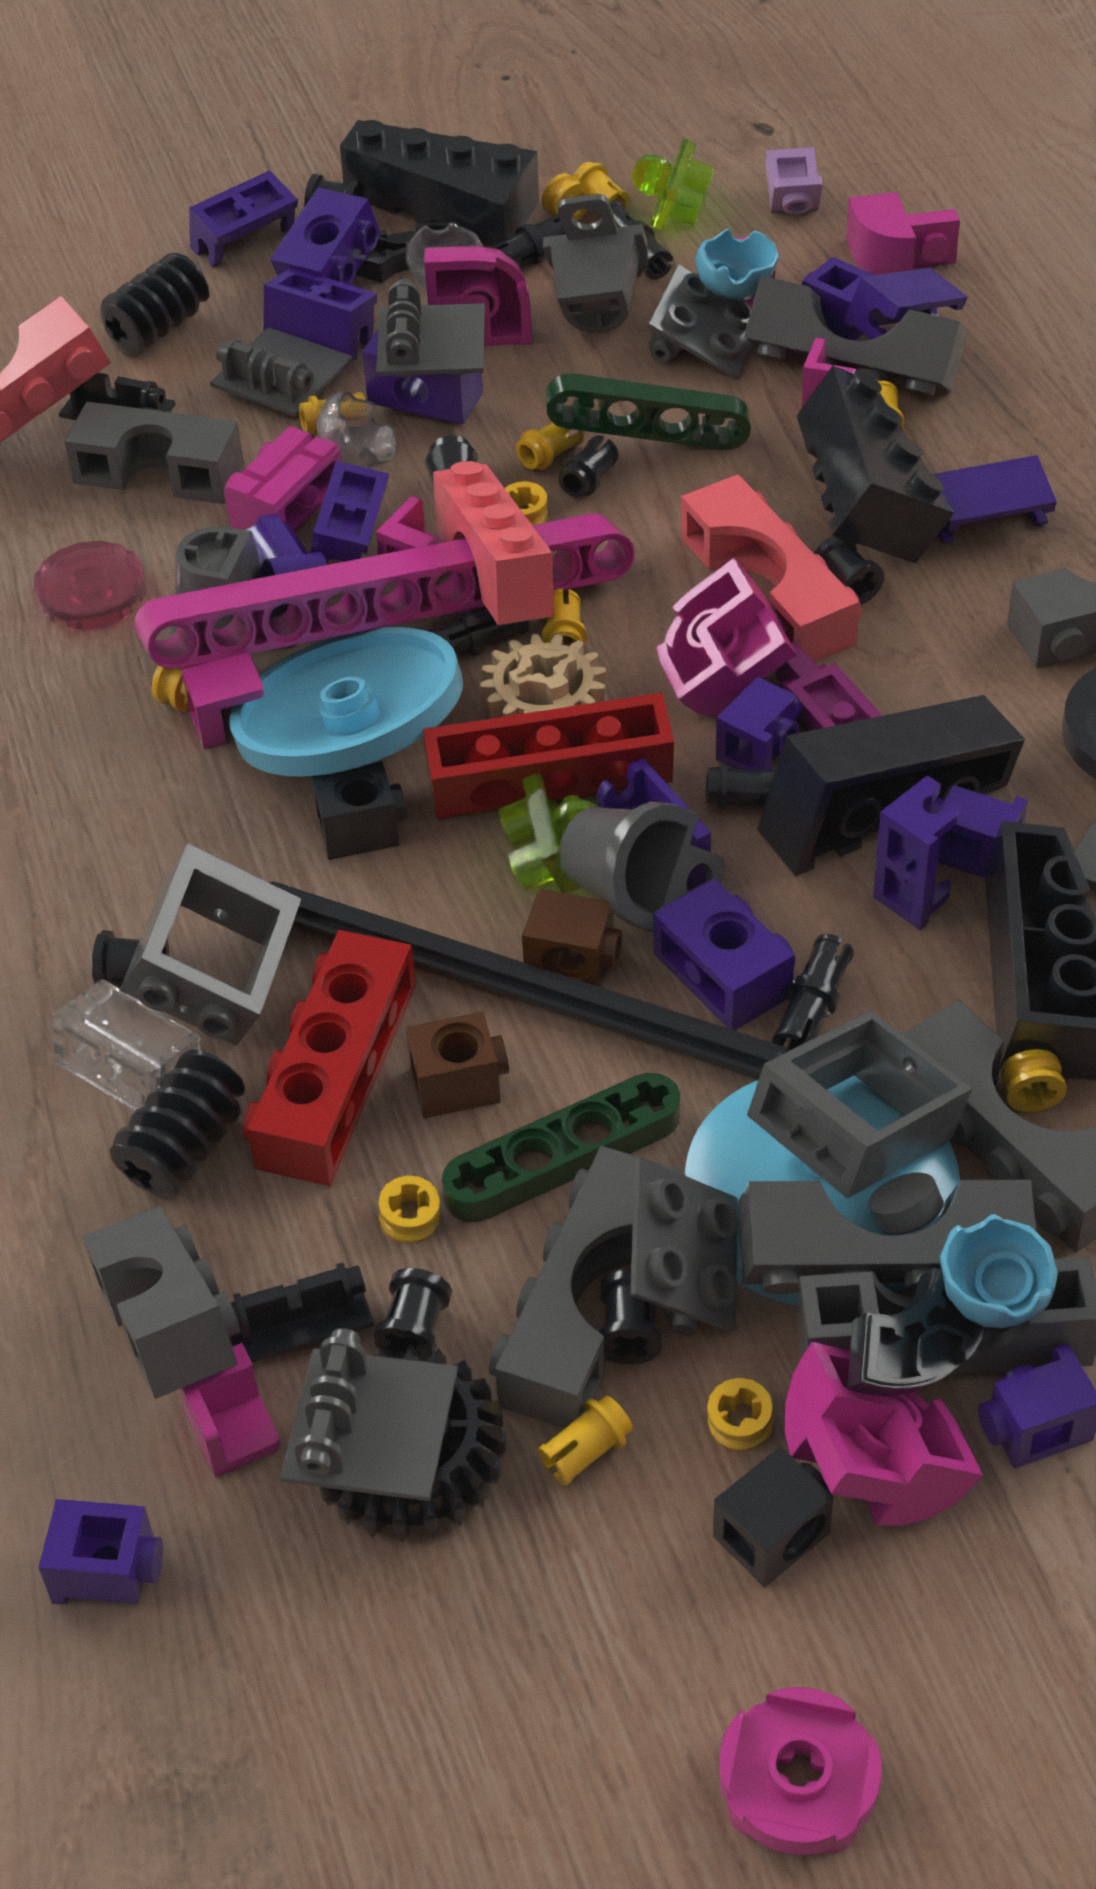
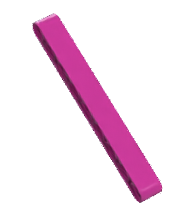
M587 514L532 525L551 551L556 550L553 557V591L557 589L568 590L615 580L629 571L634 562L635 550L633 543L607 517L600 514ZM466 538L156 598L146 602L139 609L135 617L134 628L150 658L158 666L166 669H178L207 663L247 651L252 654L484 607L485 605L481 599L479 579L473 554ZM608 540L605 548L595 554L597 547L602 542ZM451 571L449 578L443 584L435 586L437 579L443 573ZM398 582L394 591L386 596H380L388 584ZM344 593L342 599L336 605L325 607L327 601L333 595ZM289 604L286 612L281 616L269 618L277 606ZM234 615L232 621L226 627L213 629L215 623L221 617ZM170 626H178L176 632L170 638L156 640L158 634L163 629Z

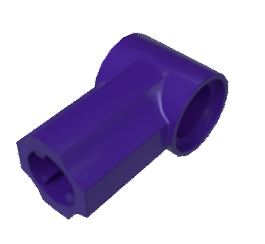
M278 514L259 516L257 522L252 527L246 529L252 531L261 567L260 578L328 565L321 552H307L291 525L282 522ZM282 604L276 608L288 607L289 604Z

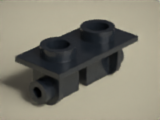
M98 372L69 393L70 398L59 412V417L76 421L86 402L171 412L176 404L174 400L166 399L165 390L158 388L156 382H145L118 376L114 382L115 389L111 388L109 374Z
M341 1262L335 1264L336 1269L299 1279L297 1284L283 1287L282 1284L242 1297L240 1292L233 1294L234 1302H231L239 1324L240 1333L229 1337L232 1347L243 1343L251 1362L254 1363L323 1342L325 1339L331 1338L332 1332L336 1329H349L357 1332L375 1326L364 1294L366 1288L359 1265L345 1268L344 1263Z

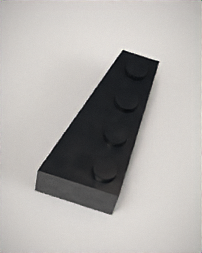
M357 120L340 144L343 183L349 184L352 180L362 181L364 195L370 205L393 214L403 210L412 212L416 217L417 223L439 222L473 229L474 240L480 237L491 241V246L515 235L516 230L526 224L539 202L537 151L518 148L516 145L507 143L494 144L476 141L468 136L453 137L436 134L422 128L408 129L390 126L376 120Z
M832 365L796 416L807 452L818 459L812 467L816 480L825 483L827 487L821 496L824 509L835 513V517L829 523L833 536L916 563L955 513L942 493L944 486L936 476L928 471L921 459L923 456L922 450L907 437L900 426L902 423L900 415L885 402L880 393L882 390L880 383L862 370H856L854 373Z
M985 695L787 735L757 830L796 877L814 869L815 860L813 858L835 850L842 857L861 849V838L879 830L880 812L927 775L941 784L940 794L937 797L946 799L953 785L984 795L1007 786L1025 738Z
M1001 821L985 869L996 1033L1004 1040L1000 1070L1006 1060L1013 1055L1026 1050L1041 1049L1057 1055L1062 1067V1076L1096 1079V917L1087 899L1090 887L1065 827Z

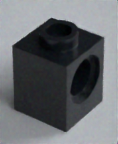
M383 761L342 772L311 776L317 820L328 860L400 846L397 821L407 819L406 805L400 783L389 785Z
M780 1446L714 1499L713 1537L765 1588L830 1534L834 1496L830 1493L822 1474L815 1467L806 1462L799 1464Z

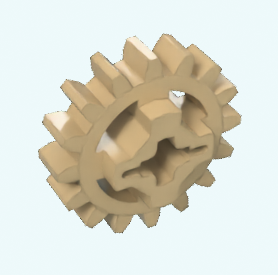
M532 634L531 644L524 646L513 639L509 641L510 653L493 651L491 653L492 665H483L481 669L482 707H487L488 719L606 701V667H599L598 653L592 652L584 655V645L579 640L570 646H565L562 642V635L556 634L550 643H542L538 634Z

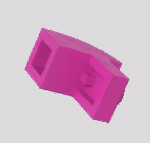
M897 192L849 198L846 241L854 261L866 272L878 275L913 270L915 267L956 263L960 219L955 209L906 215Z

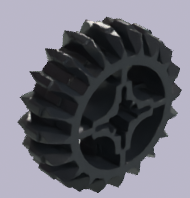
M411 1344L404 1353V1360L447 1365L446 1356L443 1355L440 1348L426 1361L419 1360L418 1352ZM380 1348L378 1356L390 1358V1356L382 1348ZM465 1360L453 1365L458 1366V1373L448 1415L452 1420H447L430 1501L319 1487L320 1495L327 1503V1506L338 1504L340 1517L345 1520L347 1525L363 1517L366 1531L374 1538L386 1524L394 1525L395 1535L403 1542L410 1532V1526L423 1524V1530L434 1538L435 1533L438 1531L437 1519L445 1516L461 1526L463 1519L466 1517L464 1503L479 1507L484 1506V1501L487 1499L486 1484H498V1479L502 1472L500 1458L504 1457L507 1449L506 1434L501 1429L504 1425L501 1406L498 1405V1401H492L490 1386L486 1383L485 1378L472 1379V1370L468 1367Z

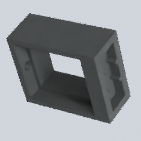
M187 843L164 878L120 991L140 1000L142 1004L150 1009L166 1012L199 1028L201 1032L209 1037L223 1039L237 1046L261 1015L301 898ZM180 906L261 944L244 992L162 953Z
M870 1010L765 1063L747 1116L848 1199L950 1141L954 1136L973 1088ZM911 1058L916 1062L917 1069L911 1065ZM852 1076H856L905 1116L877 1131L827 1090Z

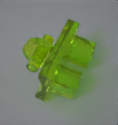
M683 138L673 166L662 156L654 154L644 155L634 164L631 175L634 186L645 195L659 196L649 225L663 230L668 217L691 227L694 226L715 167L692 158L696 143Z
M540 773L522 779L526 798L498 809L504 831L514 847L536 838V842L508 853L514 875L524 890L551 880L555 881L562 893L567 894L580 889L579 886L567 879L561 868L559 852L562 836L569 822L579 812L590 807H599L587 800H580L576 795L565 797L562 801L563 805L559 806L557 802L547 798L544 781Z

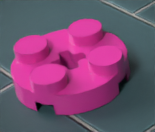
M782 1688L766 1694V1701L753 1706L746 1714L744 1708L729 1724L722 1740L719 1756L720 1790L728 1806V1816L732 1825L740 1833L751 1836L763 1846L791 1855H816L822 1852L838 1853L847 1849L853 1843L856 1833L869 1821L876 1807L882 1776L880 1749L873 1735L870 1739L866 1729L856 1720V1712L840 1698L812 1688ZM795 1754H804L810 1757L811 1770L823 1775L818 1781H809L805 1787H799L789 1784L788 1777L779 1774L777 1767L778 1765H791Z

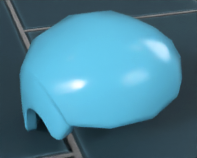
M728 228L713 239H707L702 242L695 257V264L699 277L708 290L717 296L741 301L755 297L760 276L771 278L780 255L776 244L763 233L752 231L748 237L740 240L734 238Z
M991 1214L982 1222L967 1228L957 1225L950 1231L940 1255L947 1296L966 1319L983 1327L1006 1328L1017 1326L1043 1311L1053 1297L1058 1271L1052 1248L1029 1225L1007 1219L1003 1220L995 1214Z

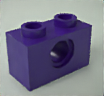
M317 188L270 259L276 275L278 276L292 267L351 285L356 272L369 252L376 247L381 235L368 199Z
M377 330L362 351L367 403L391 408L396 411H405L437 418L446 422L464 424L483 394L482 373H467L458 376L450 374H423L409 377H398L395 375L376 376Z
M715 878L653 913L654 955L728 1029L735 1031L788 999L787 990L794 978L795 954L790 944L780 934H773L753 915L751 908L742 897L738 895L733 896Z

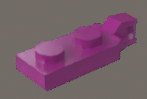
M797 643L792 644L797 655L775 671L780 687L789 690L800 700L803 711L799 718L810 730L883 716L836 663L829 666L825 664L817 666Z

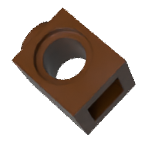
M539 889L522 933L523 962L599 987L606 966L615 968L618 963L623 938L622 930L614 929L613 911L608 901Z
M483 1011L406 1027L410 1069L423 1118L501 1102L499 1076L509 1074L508 1057L502 1035L490 1037Z

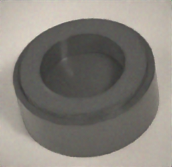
M921 1172L904 1174L887 1181L872 1193L868 1201V1206L879 1230L893 1235L907 1234L925 1227L939 1215L944 1205L934 1178L927 1173Z

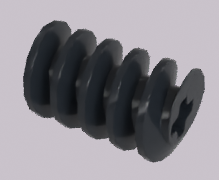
M168 253L158 263L152 264L145 272L139 273L131 282H126L116 292L110 293L102 300L100 313L103 326L113 344L127 356L136 357L143 351V346L150 347L157 341V336L164 337L171 331V327L181 325L185 321V317L195 315L199 311V302H206L210 297L209 287L204 275L192 260L179 253Z
M195 1049L182 1053L175 1065V1069L168 1071L164 1075L160 1087L149 1093L144 1103L145 1106L136 1109L129 1120V1125L117 1132L113 1140V1146L109 1150L115 1166L131 1182L156 1197L165 1200L175 1199L180 1192L177 1179L182 1181L190 1180L196 1171L193 1160L204 1161L210 1155L211 1147L208 1141H221L227 1131L224 1122L234 1123L240 1117L242 1111L235 1097L237 1098L244 1094L245 1086L242 1078L231 1066L210 1053Z

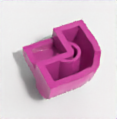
M482 246L425 248L424 265L428 305L485 303L484 346L532 344L530 293L518 263L499 249Z
M735 558L687 592L671 608L677 615L666 633L664 643L656 646L659 662L678 699L696 713L710 716H718L756 677L764 679L797 655L785 634L788 630L779 615Z
M812 1342L804 1352L792 1375L785 1403V1436L790 1455L794 1459L818 1463L822 1477L831 1494L865 1500L876 1525L903 1526L929 1519L955 1505L978 1483L983 1473L955 1418L942 1399L932 1400L928 1404L916 1392L896 1396H877L848 1390L850 1350Z

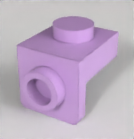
M815 147L766 150L765 166L770 212L784 211L788 214L796 215L809 210L819 209L823 183L822 177L818 176Z

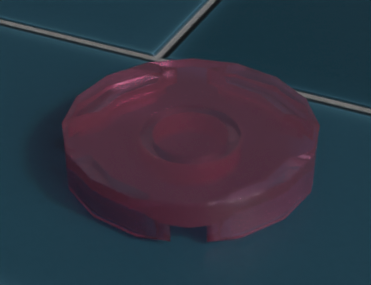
M104 541L81 542L56 551L42 562L34 575V593L37 605L49 620L55 622V617L66 621L67 627L80 630L103 628L122 621L133 612L132 605L138 599L142 602L146 595V577L143 564L135 552L124 546Z

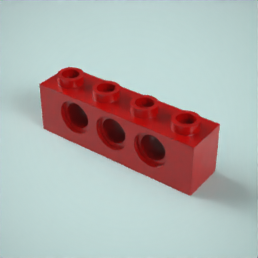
M663 692L423 729L427 772L436 819L597 794L604 780H607L614 787L615 791L625 790L628 785L626 775L629 764L642 758L648 762L666 783L673 782L674 738Z
M338 930L328 954L321 953L318 956L312 974V989L306 1002L298 1001L295 1005L290 1021L289 1039L283 1051L276 1050L273 1053L267 1070L266 1089L260 1102H251L244 1118L243 1137L250 1142L256 1170L331 1187L416 988L412 945Z

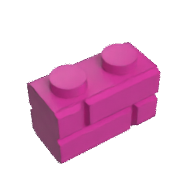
M289 426L273 443H265L259 450L257 458L242 473L235 472L226 483L224 497L229 523L232 527L246 530L257 522L259 516L278 514L282 522L290 524L295 532L323 503L335 462H342L341 452L337 444L318 436L313 439L310 433Z

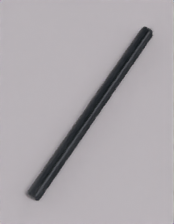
M275 881L269 882L301 898L292 924L294 927L333 940L338 930L410 944L412 945L415 967L758 1080L765 1063L787 1052L783 1046Z

